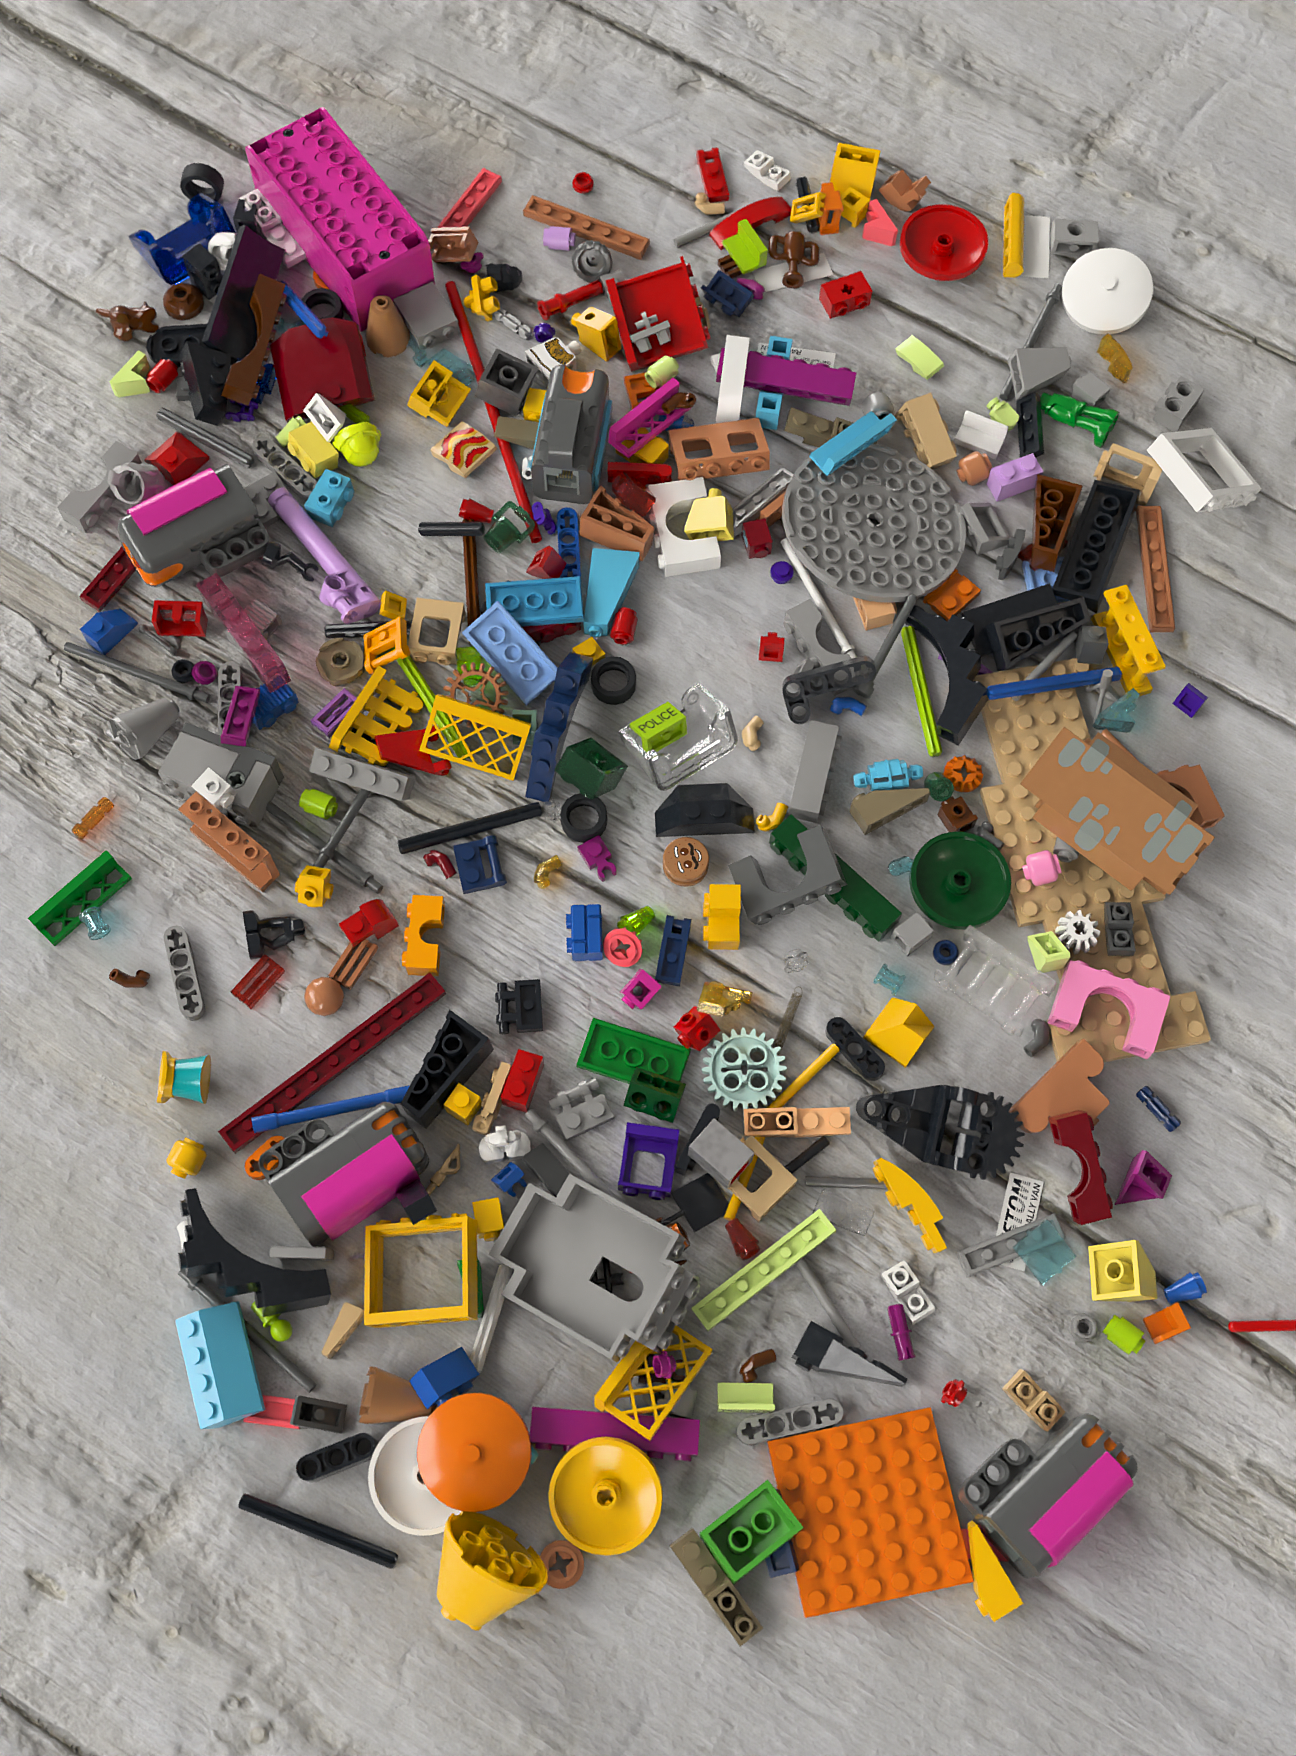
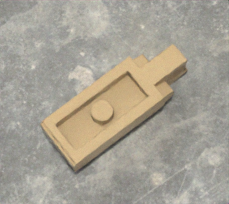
M501 1062L499 1069L495 1068L491 1077L493 1085L490 1093L486 1092L481 1105L484 1108L483 1111L474 1118L472 1127L474 1132L482 1135L490 1133L493 1122L497 1119L502 1106L501 1095L511 1070L510 1064Z

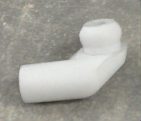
M533 455L529 458L525 457L522 462V475L528 480L532 478L531 462Z

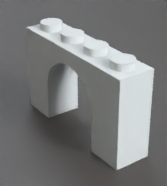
M703 477L693 480L685 479L648 485V495H644L646 509L651 510L649 523L654 526L656 533L653 535L655 549L659 548L660 554L657 555L659 569L663 568L665 577L720 568L721 554L717 536L684 540L674 536L667 528V523L672 517L680 513L690 512L694 500L707 498Z

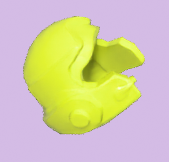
M370 422L353 424L341 429L336 434L333 447L343 454L349 464L357 467L367 466L377 458L381 432L377 429L376 425H372Z

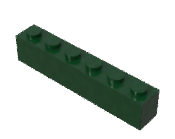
M790 814L770 834L769 844L776 854H782L788 860L789 865L795 871H801L805 875L807 860L797 834L809 829ZM835 854L847 885L841 887L842 889L835 894H825V897L830 903L841 907L849 920L856 921L862 926L863 932L868 937L875 938L879 942L900 921L902 912Z

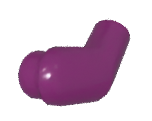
M737 278L739 284L752 291L755 295L753 299H763L765 288L755 280Z

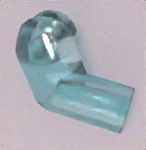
M907 856L895 859L890 862L888 870L894 876L910 872L913 859Z

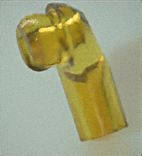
M557 855L537 866L533 879L534 883H537L538 888L544 889L548 887L551 883L548 879L550 872L562 866Z

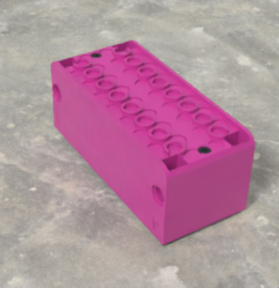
M324 107L245 147L255 189L258 188L281 217L282 224L305 252V260L327 288L339 296L342 308L351 320L358 324L361 332L367 329L370 303L373 298L385 295L393 301V299L432 281L435 284L430 244L425 233Z

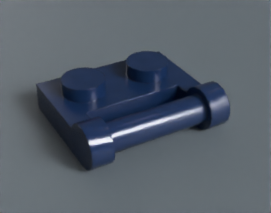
M495 835L486 836L481 840L453 845L463 894L500 887L507 883L506 875L502 873L496 847L498 840ZM485 849L488 852L493 874L491 878L487 879L480 855V850Z

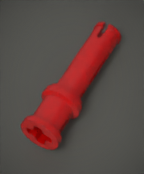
M595 280L563 295L557 293L549 300L537 302L539 313L545 321L549 320L552 315L559 312L563 314L569 307L603 294V287L599 280Z

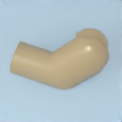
M698 193L696 195L695 205L704 214H724V203H710L707 200L706 193Z
M754 716L741 734L745 747H749L751 751L757 750L761 745L760 740L757 739L756 732L764 722L758 716Z

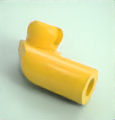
M777 803L773 815L758 816L756 819L758 828L765 832L776 829L783 822L788 806L783 803Z

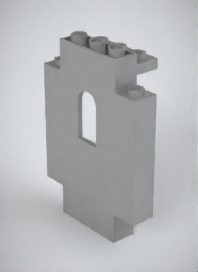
M571 1174L568 1175L556 1197L529 1183L488 1254L515 1270L501 1295L616 1362H619L620 1358H625L629 1352L631 1338L659 1354L662 1349L666 1350L672 1341L673 1335L671 1333L675 1325H679L686 1315L685 1307L689 1299H694L700 1288V1284H698L700 1278L673 1262L684 1251L685 1238ZM603 1257L640 1277L643 1282V1292L637 1300L632 1302L624 1301L591 1282Z

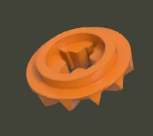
M966 755L962 757L954 756L952 760L947 762L944 768L946 783L950 788L958 792H971L981 784L984 775L982 773V765H979L975 758L971 759L966 757ZM963 766H965L966 772L970 773L967 774L964 781L962 774L958 773Z

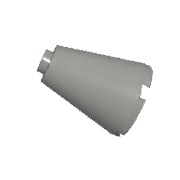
M162 698L113 716L108 720V727L114 739L119 737L122 744L119 746L128 756L137 760L142 758L179 718V707L172 699Z

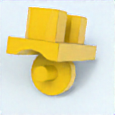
M474 275L471 277L473 290H470L469 296L464 298V306L471 308L472 313L484 316L485 321L488 322L493 320L492 313L500 310L498 298L494 295L490 297V293L498 289L497 282L491 276L482 279L478 275Z

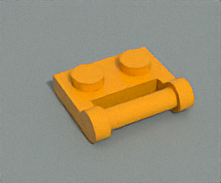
M401 617L364 634V666L369 674H373L378 666L382 667L399 658L404 659L410 656V649L407 645L406 620ZM395 647V650L376 659L377 655Z

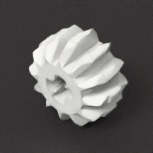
M1078 910L1075 915L1070 911L1067 912L1065 918L1061 917L1058 921L1059 926L1055 929V933L1060 935L1058 939L1061 943L1066 944L1067 950L1070 947L1073 948L1074 954H1078L1080 949L1086 953L1090 950V946L1095 947L1098 942L1096 938L1099 937L1100 931L1095 929L1098 921H1090L1091 913L1084 917L1081 910ZM1075 930H1079L1081 933L1078 935L1075 933Z

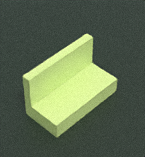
M717 1383V1412L772 1413L775 1410V1404H773V1383Z

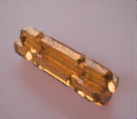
M102 797L97 802L98 806H93L81 819L82 822L80 824L77 823L71 831L77 838L83 839L89 833L87 831L89 829L92 830L105 817L104 813H108L114 807V804L108 798Z

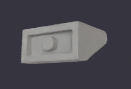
M968 503L960 507L959 512L964 516L966 536L977 556L1008 545L1009 535L991 503ZM986 513L998 535L997 537H988L977 518L978 515Z

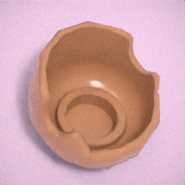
M329 977L314 979L306 987L304 1000L309 1010L321 1016L335 1014L341 1008L344 999V992L340 984Z

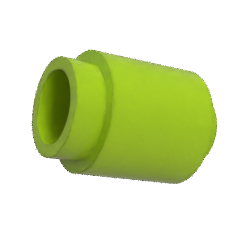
M305 789L301 794L299 807L303 808L307 813L327 820L330 816L333 817L336 814L338 803H336V797L316 789Z
M1116 1315L1111 1318L1102 1331L1108 1336L1107 1340L1128 1355L1132 1351L1137 1354L1146 1341L1142 1338L1143 1331L1124 1317L1119 1318Z

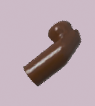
M768 1349L753 1354L740 1367V1375H742L745 1383L757 1380L758 1375L755 1372L757 1368L776 1362L774 1350Z

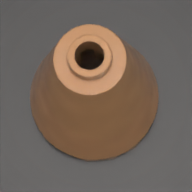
M380 295L373 298L370 303L366 329L367 346L374 354H383V357L397 356L406 350V346L411 339L410 331L392 299L388 296Z
M369 1367L367 1372L369 1382L365 1383L363 1389L359 1423L402 1422L412 1418L430 1416L437 1409V1404L426 1409L408 1380L380 1368Z

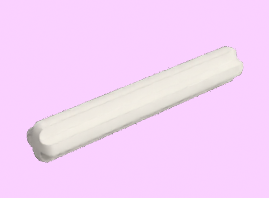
M506 1265L498 1267L470 1356V1360L479 1373L482 1372L505 1299L501 1294L513 1274V1269Z

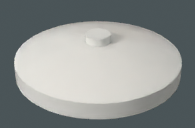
M1117 248L1094 250L1079 258L1068 270L1062 287L1064 309L1077 326L1088 332L1108 335L1125 331L1138 323L1150 306L1153 294L1152 276L1144 262L1128 251Z
M429 1416L412 1418L392 1428L377 1445L371 1458L368 1473L371 1498L381 1516L398 1530L420 1536L444 1532L445 1523L452 1513L459 1515L461 1512L439 1501L429 1491L421 1477L417 1462V1445L421 1430Z

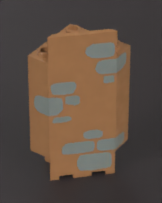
M1063 727L1020 783V785L1040 799L1034 806L1038 810L1032 817L1130 891L1143 879L1163 895L1167 893L1170 895L1180 879L1188 873L1199 859L1200 853L1215 838L1190 819L1198 806L1195 802L1099 732L1092 740L1087 738L1083 741L1066 727Z

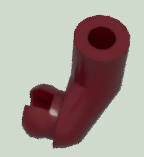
M434 849L423 856L427 866L439 865L446 879L457 874L446 854Z

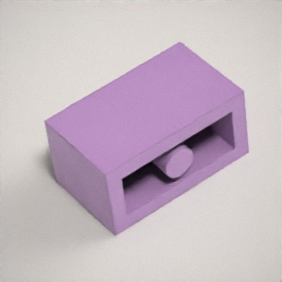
M1032 453L991 468L987 485L998 502L1035 488L1037 474L1042 475L1043 470Z

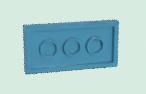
M581 576L485 583L487 610L499 601L521 627L584 622Z

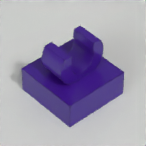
M1188 683L1172 704L1192 718L1208 697Z

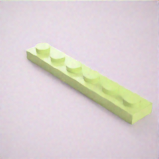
M818 1209L694 1305L691 1310L705 1329L710 1331L836 1232L835 1227L823 1212Z

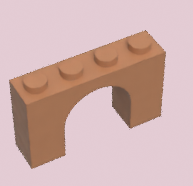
M1200 764L1191 767L1183 765L1175 771L1163 770L1156 774L1198 805L1190 819L1203 829L1214 827L1225 816Z

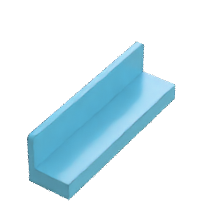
M870 411L813 451L809 457L828 476L886 435L897 419L890 413L880 420Z

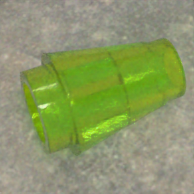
M645 906L621 916L620 921L617 922L618 929L626 927V930L635 932L637 936L655 918V913L649 906Z

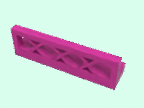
M675 378L670 379L609 427L608 443L624 456L630 458L691 408H679L673 410L670 414H666L662 410V404L679 392L680 382ZM656 415H666V420L653 421V417ZM641 427L651 428L648 434H637V430ZM624 440H635V444L629 449L622 442Z

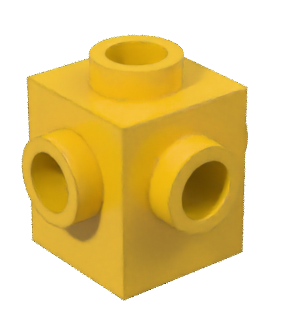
M306 865L295 884V892L298 893V903L306 904L309 907H323L327 899H331L334 885L330 883L331 869Z

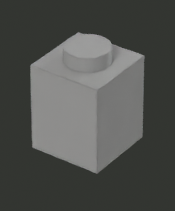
M1090 371L1086 376H1080L1072 386L1074 390L1071 397L1078 401L1086 402L1089 406L1099 408L1106 401L1111 387Z
M916 912L894 929L891 939L906 956H909L930 940L934 930L930 921L926 917H921Z

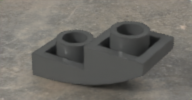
M1016 529L1014 537H1009L1008 546L1004 548L1002 556L997 557L995 569L999 570L998 580H1004L1015 565L1023 545L1026 530Z
M1105 902L1104 921L1108 956H1134L1136 950L1132 932L1134 919L1131 902Z

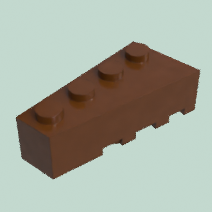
M1037 474L1033 503L1031 567L1050 572L1055 571L1079 505L1083 485Z

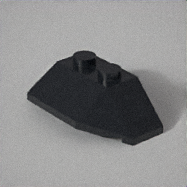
M728 783L678 785L655 811L656 837L754 833L753 808Z

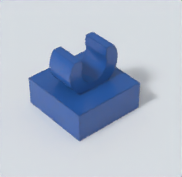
M512 1162L508 1163L491 1179L497 1188L507 1192L512 1197L516 1196V1193L512 1190L515 1183L519 1182L524 1188L527 1186L526 1181L521 1178L525 1174Z

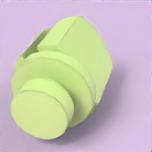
M995 397L987 404L986 407L991 410L989 413L991 420L1008 426L1007 432L1015 427L1019 415L1008 402H1000Z

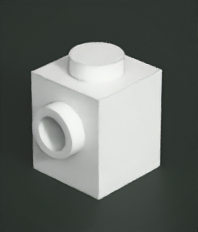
M209 767L191 786L219 811L230 806L234 801V796L237 794L231 785Z

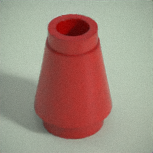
M470 498L469 500L463 499L458 517L466 520L473 519L474 522L491 524L494 510Z

